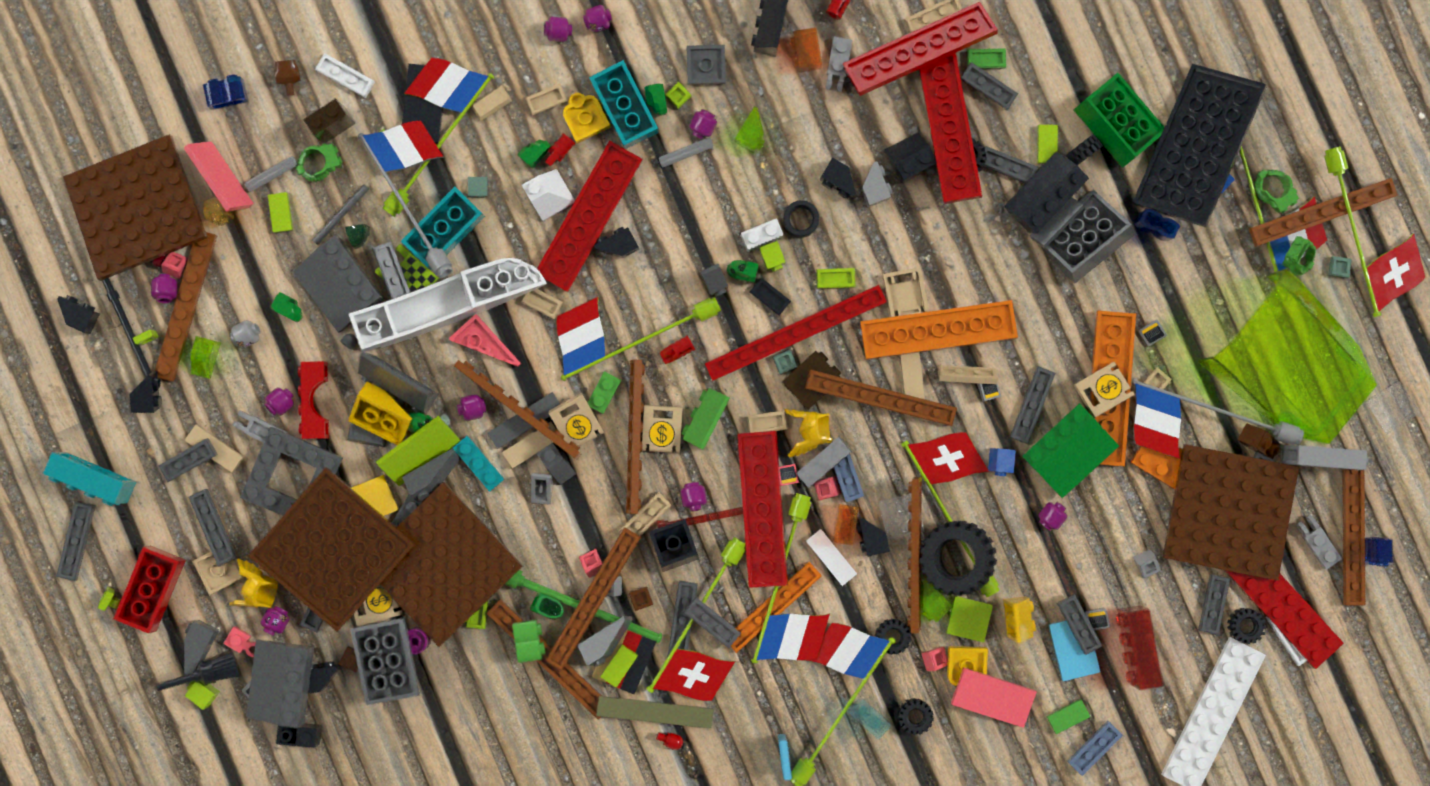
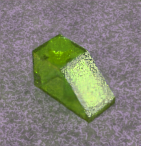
M755 106L734 141L753 154L756 150L760 151L765 143L759 111Z
M199 336L195 337L191 351V374L211 379L221 342Z
M923 578L921 580V608L924 610L922 614L929 621L933 619L937 623L953 606L939 591L934 589L932 584H928L926 578Z

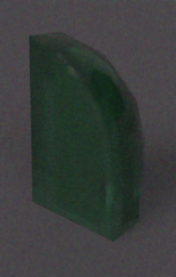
M366 224L345 227L349 242L354 249L362 247L367 241L368 236H370V226Z

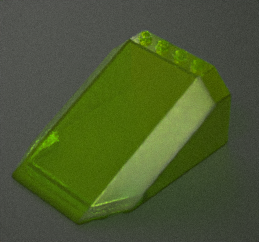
M1287 269L1270 273L1267 278L1276 284L1273 290L1222 350L1213 357L1199 359L1198 363L1274 425L1283 421L1298 426L1300 430L1304 431L1303 438L1330 444L1374 390L1377 383L1360 346L1302 281Z

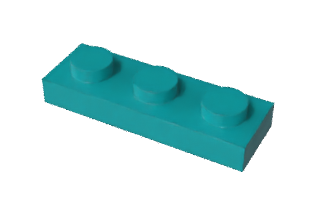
M468 435L453 447L489 492L505 480Z

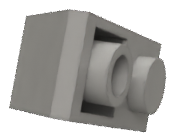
M877 161L871 166L861 189L867 207L889 200L891 198L890 194H892L890 184L886 183L883 177L885 176L884 168L882 165L879 166Z

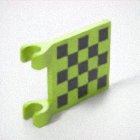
M399 244L396 247V251L405 258L400 263V267L410 293L436 283L439 278L403 245ZM378 267L375 270V273L383 279L380 268Z

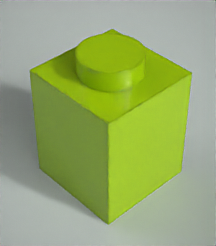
M778 241L759 248L767 271L772 270V272L783 269L782 265L786 261Z
M192 681L186 688L188 692L185 694V697L204 710L211 705L220 691L211 684L205 686L201 681Z

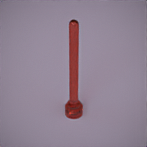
M743 506L690 517L685 520L687 525L690 526L742 515ZM664 519L657 520V526L661 528L680 520L668 522V520L664 521Z

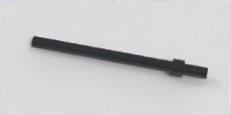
M109 278L104 279L102 282L107 291L108 301L112 302L146 377L152 371L140 345L135 344L133 340L135 334L119 301L118 291L114 290Z

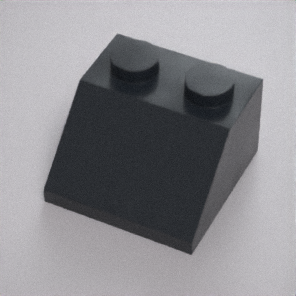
M918 132L884 149L901 184L936 166V159L930 146Z
M685 519L649 531L663 572L699 560Z

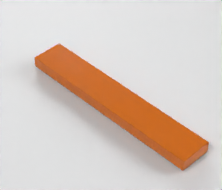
M810 562L805 564L788 580V585L781 586L777 590L770 615L781 614L822 577ZM772 595L735 627L741 632L730 646L736 653L761 632Z

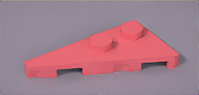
M477 314L449 337L450 341L519 367L521 365V362Z

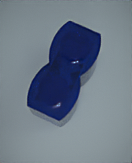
M236 74L228 75L224 80L210 79L207 83L203 84L207 107L211 110L248 102L244 79Z
M1153 209L1141 211L1134 223L1139 230L1152 233L1155 238L1161 241L1174 239L1180 228V225L1175 220L1163 218L1159 212Z
M1365 537V561H1369V565L1389 566V563H1393V539Z

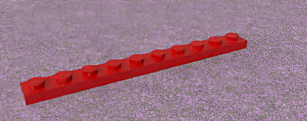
M877 285L705 363V366L712 381L878 307L887 301L880 286Z

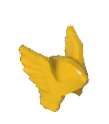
M784 409L785 413L803 419L799 432L804 441L795 444L788 454L789 458L795 455L806 454L808 451L816 449L818 445L832 443L829 429V413L822 414L812 411Z
M238 558L239 574L247 578L241 588V594L244 599L234 600L229 605L271 608L277 593V580L263 575L262 571L253 563L251 564L247 560L243 561Z

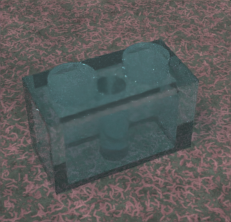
M861 696L848 709V712L878 740L892 726L884 716Z

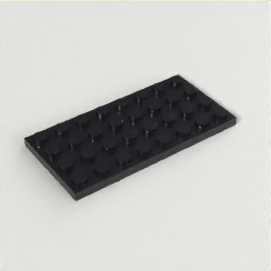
M1192 63L1132 203L1206 228L1267 85Z

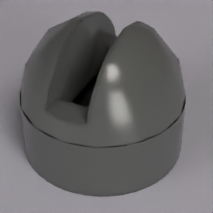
M346 334L340 342L350 350H353L357 344V339L353 334Z

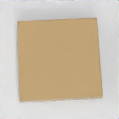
M209 552L192 561L209 595L245 578L239 574L236 559L218 567L212 552Z

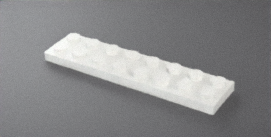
M1231 637L1228 638L1161 775L1182 786H1202L1266 656L1265 654Z

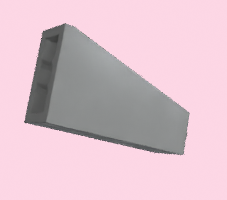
M1283 445L1282 463L1289 465L1366 470L1369 462L1367 451Z

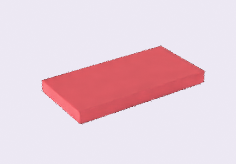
M212 141L187 144L184 147V150L226 212L250 208L254 204Z
M963 667L951 704L1024 728L1037 692L1036 690Z

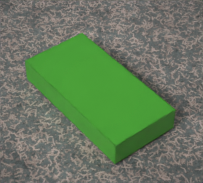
M1006 48L968 49L967 66L972 62L981 69H1005Z
M1079 699L1046 717L1055 734H1058L1090 718V715L1082 699Z

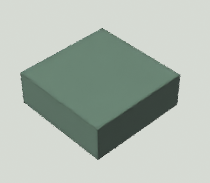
M468 177V196L488 197V177Z
M1336 256L1330 257L1328 276L1349 278L1352 259Z
M791 350L772 357L780 375L797 368Z

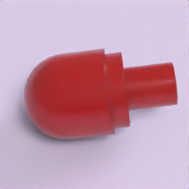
M658 732L656 740L662 741L663 745L667 748L678 750L683 745V739L678 734L667 732V734Z

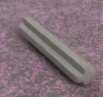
M708 137L659 157V162L662 167L668 166L713 148V142Z
M290 156L244 183L246 189L252 192L298 165L296 159Z

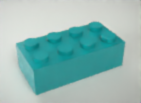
M624 60L589 77L624 149L659 133L658 127Z
M454 187L418 225L432 248L443 249L447 256L485 216ZM414 227L401 242L428 269L432 270L426 260L427 253L430 250Z
M52 452L43 471L44 475L49 476L48 480L55 483H60L61 481L67 484V488L75 491L80 489L84 491L85 496L101 498L102 503L110 506L128 503L137 483L134 480L68 452Z

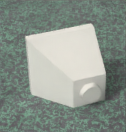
M557 169L538 175L522 184L542 221L575 202Z

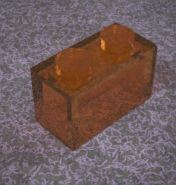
M816 27L793 31V37H790L791 49H795L796 56H793L794 67H798L799 73L821 69L822 60Z
M838 503L832 542L853 546L859 507Z

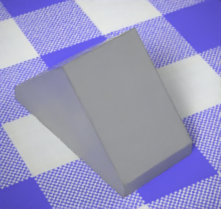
M531 474V503L551 504L553 475Z

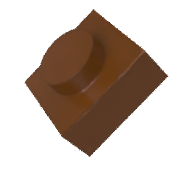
M647 586L629 592L635 611L654 605Z
M348 646L339 665L356 673L358 671L355 650Z

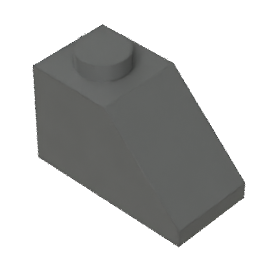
M719 264L701 271V277L711 296L715 295L718 297L726 293L725 289L728 288V284Z
M551 443L537 453L548 471L560 485L576 475V472L555 443Z

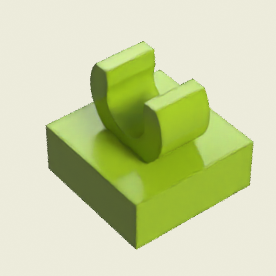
M107 586L98 603V609L105 611L108 605L114 609L118 608L121 599L113 596L115 589Z

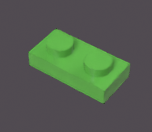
M604 371L588 401L589 406L604 414L622 380Z

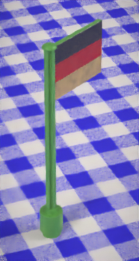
M521 570L505 584L514 589L517 586L526 587L574 608H577L580 603L577 599L526 579L522 575L523 571ZM601 609L595 615L610 623L620 619V617ZM631 622L611 656L605 659L606 662L595 668L592 677L610 684L600 676L623 644L638 654V657L617 688L635 694L654 646L662 639V633H656Z

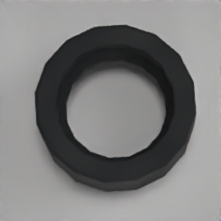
M798 200L792 202L786 208L783 215V224L789 234L794 237L804 238L815 232L820 216L817 208L812 203ZM805 208L811 213L812 223L810 227L805 230H797L791 225L790 215L795 209Z

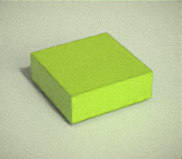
M678 82L665 94V97L679 109L692 95Z
M149 329L133 337L135 344L143 346L159 336L155 330Z

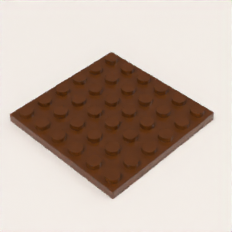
M170 134L63 176L96 278L99 281L208 238L173 137Z
M1183 444L1162 558L1279 580L1299 466Z
M325 467L250 552L248 557L338 632L416 543L329 468Z
M443 482L397 527L416 544L380 585L438 647H441L523 565L456 493Z

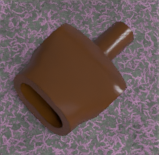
M276 61L274 70L276 84H285L287 96L295 95L293 83L301 81L296 61Z

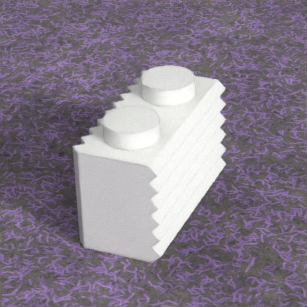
M777 218L741 233V238L748 252L765 244L775 242V240L778 241L783 236Z

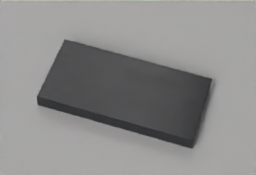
M408 64L406 90L425 65ZM405 94L402 124L421 121L433 141L439 143L443 108L420 97Z

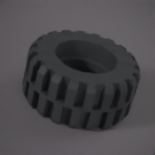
M952 521L932 529L930 534L924 538V545L920 547L919 551L922 553V557H919V563L923 565L921 572L922 575L926 574L928 584L932 583L935 590L943 591L945 595L954 596L968 595L986 585L990 581L989 578L995 572L994 565H997V559L994 555L997 553L996 547L993 548L991 544L993 540L991 537L986 536L987 532L983 528L979 529L974 523H967V521ZM952 540L964 541L971 547L974 553V567L965 576H954L943 565L942 550Z

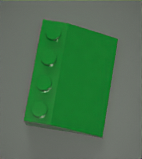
M1119 73L1115 74L1074 109L1075 113L1122 168L1157 140L1165 128Z
M1079 403L1022 457L1061 498H1064L1111 455L1119 445Z

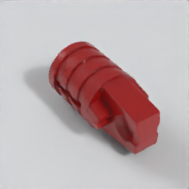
M831 0L826 13L836 20H841L850 0Z
M562 133L557 142L548 149L550 155L544 162L549 166H552L556 160L561 162L568 151L576 144L567 135Z
M688 335L680 340L675 341V343L670 344L659 354L663 362L668 364L696 349Z

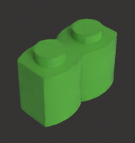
M537 619L513 623L518 663L542 659V654H545L544 642L540 643L539 635H542L541 623H537Z

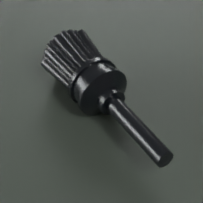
M233 652L212 661L200 662L197 670L193 671L194 673L158 683L156 686L158 691H162L195 680L196 682L201 681L205 686H208V684L216 683L218 680L239 677Z

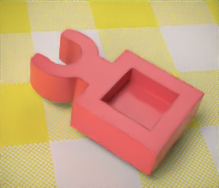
M234 626L223 644L238 653L246 650L248 656L254 657L251 648L255 646L256 642H250L251 635Z

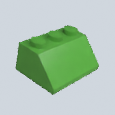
M711 388L708 391L704 390L699 398L702 403L699 408H694L690 416L693 418L691 424H686L681 433L684 435L683 440L704 450L730 397Z

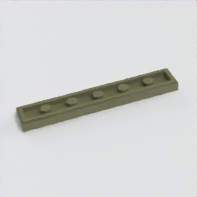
M599 696L596 716L711 729L714 709Z

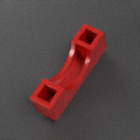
M301 362V366L298 367V377L301 378V385L298 386V395L301 397V404L298 407V413L301 416L299 435H302V439H328L329 419L322 417L316 411L313 403L317 388L323 383L328 382V362Z

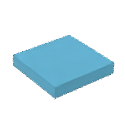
M778 734L783 779L791 780L786 735Z

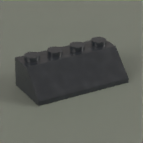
M788 0L760 1L759 9H762V14L757 16L755 27L758 28L757 35L753 34L751 42L755 53L776 57Z
M1055 152L1003 207L1028 233L1037 234L1083 186L1089 177L1075 163L1060 153Z

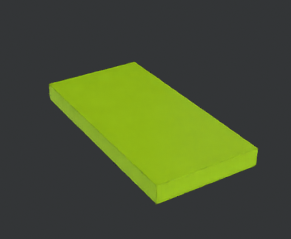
M438 415L377 460L376 463L398 486H401L405 483L402 478L403 476L444 454L461 440Z

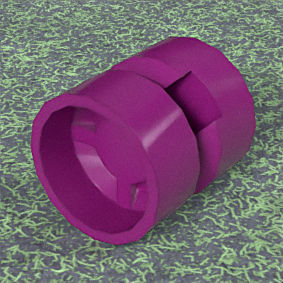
M419 626L408 631L412 654L421 653L431 644V639Z

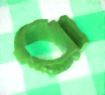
M323 143L321 146L313 145L304 149L299 156L300 158H298L299 162H297L296 170L298 175H302L308 181L317 182L324 180L329 175V172L342 167L341 164L343 162L341 157H338L337 153L339 151L337 146ZM313 153L324 155L326 160L325 167L321 171L314 173V175L308 174L303 167L306 158Z
M1263 169L1257 174L1258 178H1256L1254 185L1255 193L1258 194V197L1264 203L1270 204L1277 214L1280 212L1284 213L1288 210V206H1293L1297 203L1296 200L1299 199L1297 190L1293 188L1292 179L1287 174L1285 175L1284 172L1274 169L1267 171ZM1266 176H1275L1282 182L1284 191L1280 198H1274L1267 190H1263V179Z
M1296 236L1285 255L1282 265L1289 268L1294 275L1300 276L1311 271L1315 264L1313 261L1315 260L1316 247L1310 240ZM1306 251L1305 259H1307V262L1305 266H1303L1299 263L1304 252Z

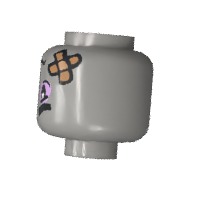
M245 320L232 327L230 338L235 346L246 348L259 341L261 331L256 323L253 324L251 321Z

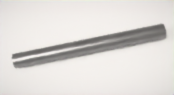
M363 184L317 233L312 241L318 245L364 196L369 188Z

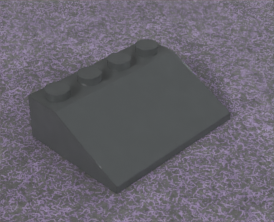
M1092 190L1078 201L1083 204L1084 209L1046 248H1043L1060 270L1074 283L1078 282L1134 236L1132 224L1095 190Z
M335 235L319 246L293 271L338 333L352 324L349 313L377 305L385 299L341 239Z
M361 352L358 374L363 376L361 380L371 384L375 383L387 393L390 392L395 395L394 399L403 405L405 402L410 404V409L416 413H428L439 395L437 392L379 357Z
M405 618L375 622L350 629L366 705L420 695Z
M256 640L247 718L297 728L305 724L314 646Z

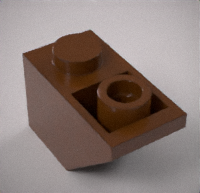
M1246 423L1237 439L1245 447L1254 452H1259L1272 460L1278 454L1281 445L1266 430Z

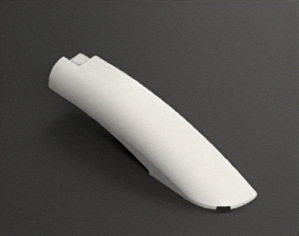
M503 258L461 271L454 276L398 298L349 313V317L361 351L366 352L378 347L383 348L466 319L522 296L547 283L542 274L533 265H529L520 259Z

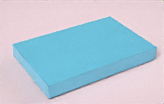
M1066 620L1048 624L1062 681L1100 673L1095 650L1084 655Z

